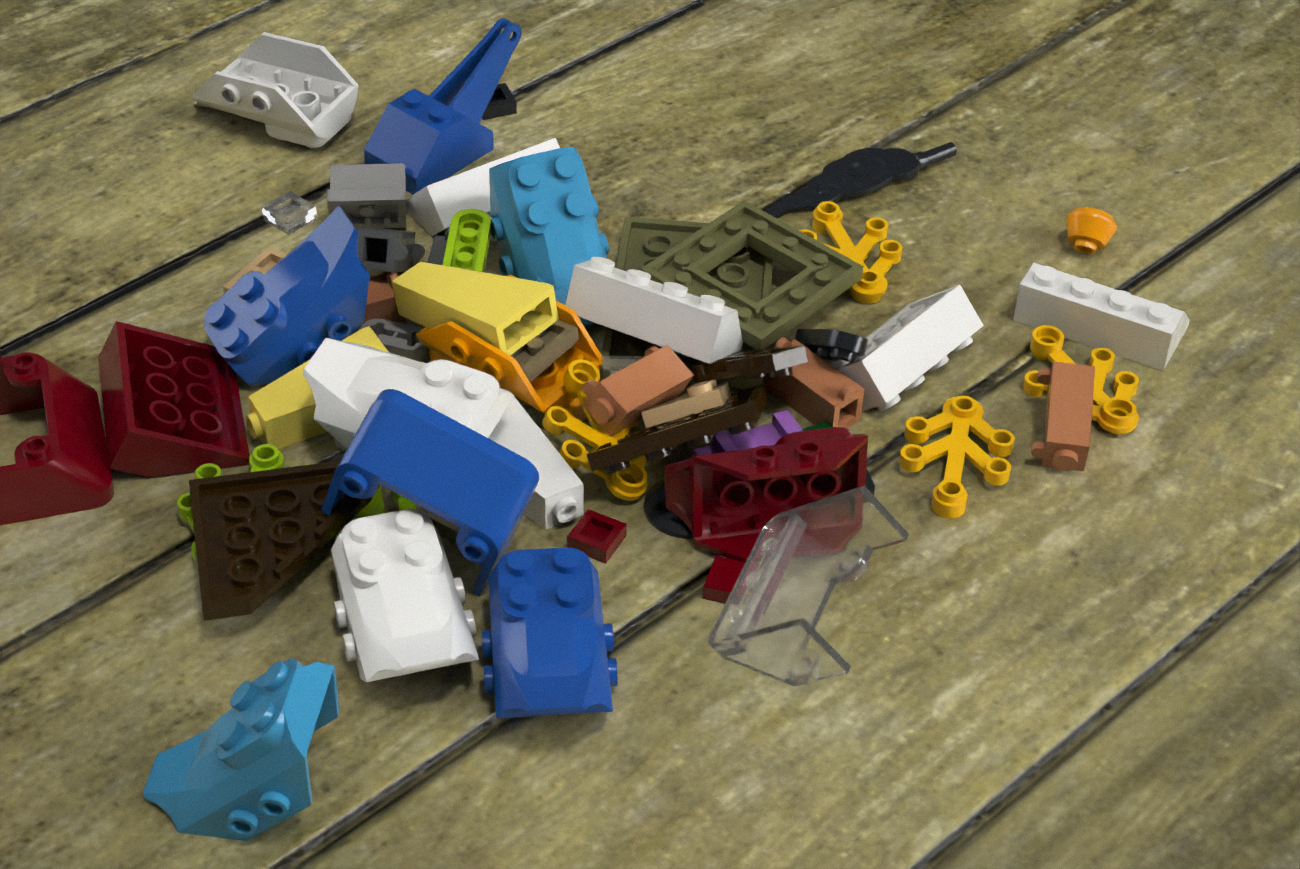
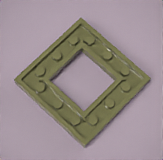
M744 200L643 266L641 271L650 274V280L661 284L673 282L684 285L688 288L687 293L698 297H701V295H711L725 301L724 306L738 311L743 342L754 349H764L860 281L863 276L864 266ZM749 246L797 273V275L756 303L706 273L744 247Z

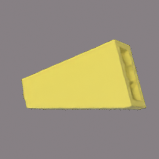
M426 262L417 263L391 281L399 315L427 328L453 321L508 355H512L559 320L554 286L544 282Z
M370 326L362 328L342 340L389 352ZM310 360L248 396L250 414L246 415V424L253 439L260 438L263 444H271L277 447V449H281L328 432L313 419L316 408L315 399L311 387L303 375L304 368Z

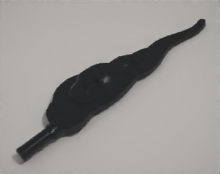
M952 142L917 153H911L901 148L859 149L826 165L822 174L810 179L807 186L799 189L791 196L778 200L765 212L775 218H779L792 212L814 210L821 202L830 201L836 203L841 199L861 196L876 191L891 182L912 179L917 176L920 170L927 168L928 165L955 156L957 150Z

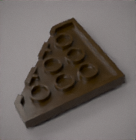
M763 383L731 393L725 404L702 410L703 413H692L673 421L662 423L663 426L658 427V430L657 426L645 427L625 435L624 438L617 440L616 445L612 446L610 442L595 447L587 454L591 470L604 468L606 474L614 473L630 467L629 459L645 455L647 461H652L670 455L672 453L671 450L676 448L675 445L686 442L688 448H694L713 441L712 437L717 435L716 432L728 429L730 435L755 428L754 424L758 422L757 419L760 418L769 400L765 385Z
M340 461L189 480L204 621L252 614L372 501V497L360 499L350 497L344 493L329 516L321 512L335 470Z

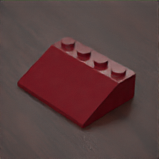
M116 321L98 356L109 468L124 473L157 477L195 472L199 466L207 463L216 464L221 469L248 465L250 454L236 372L223 359L216 347Z

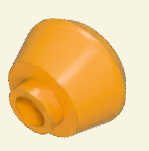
M1078 207L1066 216L1068 240L1074 245L1073 248L1076 251L1084 254H1095L1096 250L1104 249L1117 231L1114 218L1099 209Z

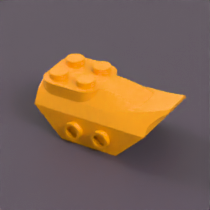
M556 301L559 320L577 327L579 341L532 382H529L515 358L453 321H448L432 328L425 327L415 335L421 344L429 348L431 361L448 360L495 377L499 383V388L510 391L517 400L546 414L550 407L560 406L581 422L585 423L588 420L579 398L571 396L566 391L563 377L570 363L574 360H587L593 363L599 371L605 360L576 312L563 303Z

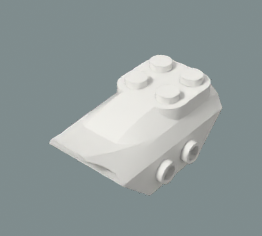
M263 32L230 65L221 72L217 71L191 98L196 101L193 103L196 106L213 108L265 123L267 134L278 140L305 145L308 148H319L350 121L357 101L359 85L324 46Z
M330 338L324 339L303 371V375L308 381L315 399L316 408L313 419L346 448L350 445L372 403L380 392L386 389L401 391L489 438L515 396L510 391L499 388V383L495 377L452 361L440 359L424 363L367 345Z
M405 509L358 518L345 525L331 549L340 600L334 601V611L338 628L347 627L348 634L342 635L347 662L356 661L360 679L365 682H371L479 660L472 638L476 636L473 613L471 609L463 610L462 604L466 603L461 577L453 578L438 529L433 524L430 516L420 510Z

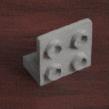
M402 163L332 165L330 167V189H327L329 215L340 206L356 229L407 228L405 165Z

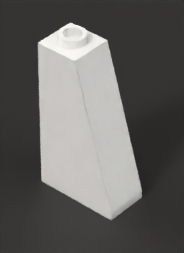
M514 397L489 436V439L529 460L539 473V482L524 515L545 530L583 516V482Z

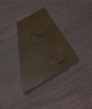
M805 346L764 348L727 356L711 364L705 362L694 365L692 369L695 382L743 376V380L768 375V378H778L793 374L792 366L807 363L808 359Z

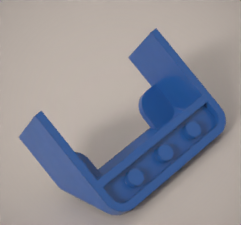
M386 389L380 392L370 406L337 466L321 512L329 516L344 493L353 498L368 499L374 496L380 485L460 527L456 536L458 549L467 560L483 566L471 592L480 596L488 583L489 575L504 556L539 482V473L529 460L401 391Z

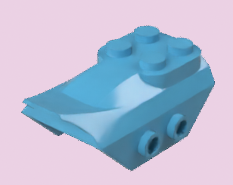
M575 147L557 148L522 156L489 168L490 214L492 217L491 237L494 242L499 243L502 257L499 258V267L502 276L513 275L520 279L551 284L554 286L556 301L564 305L574 265L589 261L591 257L607 259L606 255L609 253L607 238L603 232L600 233L596 220L599 215L598 205L591 193L584 164ZM579 317L584 326L594 324L592 321Z
M291 658L284 662H275L265 674L254 681L243 682L231 697L230 705L233 708L217 719L209 729L173 748L157 754L143 790L145 799L160 806L172 818L179 833L242 841L252 839L311 806L313 799L307 751L313 732L339 716L335 665L315 662L304 666L296 659Z

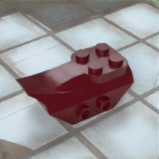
M845 427L799 431L784 435L775 445H763L755 448L693 456L681 462L665 465L666 509L676 514L689 527L692 532L694 545L733 560L750 564H769L773 561L795 558L810 559L819 555L833 554L864 524L868 435H855Z

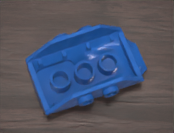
M340 206L267 273L263 274L259 271H253L243 275L234 286L207 309L204 319L205 331L223 359L250 386L271 383L310 360L325 338L342 341L364 322L370 274L359 260L357 250L359 232Z
M575 548L527 549L512 551L504 555L488 577L491 630H482L483 658H492L493 665H484L485 694L494 693L496 718L613 712L611 687L618 685L616 658H607V652L614 651L612 623L604 624L598 571L589 560V557L583 551Z

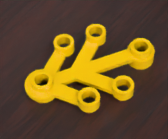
M830 201L821 202L813 211V230L819 234L830 235L837 248L827 244L824 245L864 266L862 279L849 288L852 292V297L862 304L879 302L886 293L888 286L887 279L884 276L893 264L901 261L903 248L901 243L895 240H885L889 224L885 219L874 217L866 221L865 235L854 246L842 226L843 213L839 205ZM807 229L799 230L817 240L815 232ZM883 241L879 246V259L868 269L864 261L876 245Z
M1042 325L1033 330L1030 349L1035 358L1046 362L1051 361L1052 363L1055 361L1076 364L1062 350L1064 334L1060 329L1050 325ZM1095 348L1092 350L1089 360V366H1095L1092 420L1097 421L1109 433H1130L1136 429L1139 421L1136 406L1130 401L1131 397L1137 393L1139 378L1136 374L1129 371L1118 372L1115 375L1112 387L1115 397L1109 398L1103 391L1107 373L1113 369L1115 354L1107 348ZM1037 370L1027 372L1023 381V391L1032 397H1041L1048 391V385L1038 382Z
M574 360L570 363L563 377L566 391L571 396L579 398L591 427L571 416L565 408L560 406H552L547 410L542 420V425L550 434L561 435L567 432L594 448L610 442L612 446L616 445L617 440L624 438L629 433L631 427L638 425L640 421L610 437L584 407L588 397L583 392V384L590 380L599 382L600 372L593 363L587 360ZM566 440L559 450L560 455L572 469L582 466L604 478L609 491L622 500H638L647 489V473L644 469L647 462L645 455L629 459L630 467L606 474L604 468L591 470L587 458L589 452L586 451L584 445L579 441ZM568 452L573 453L576 457L571 456Z
M957 396L948 399L943 404L942 413L929 419L920 416L907 419L904 437L907 441L914 444L905 445L900 451L899 465L908 472H918L924 468L925 464L948 454L944 480L934 488L931 502L933 512L947 519L960 517L966 509L968 495L961 484L965 457L984 474V479L992 485L1006 484L1009 481L1011 472L1009 461L1000 457L1009 456L1013 452L1014 435L1008 430H995L983 419V406L969 396ZM947 428L952 430L950 435L926 446L916 445L927 442L932 434ZM973 432L988 444L989 452L998 457L991 458L968 437V433Z

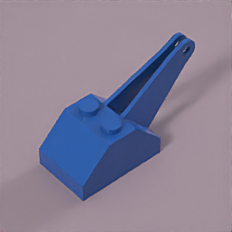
M505 18L499 19L486 36L429 96L414 88L388 103L364 148L365 164H404L406 170V191L414 195L428 185L447 179L494 149L493 131L479 124L513 51L520 41L522 35L521 27Z

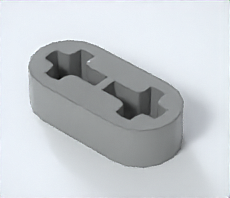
M378 318L365 321L359 327L360 330L370 326L389 353L424 363L430 360L429 348L421 344L415 336L424 328Z

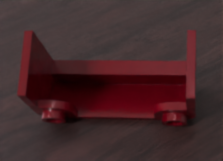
M30 352L0 357V415L45 408L48 435L27 438L15 449V464L0 467V526L96 509L106 505L114 496L97 391L41 355Z

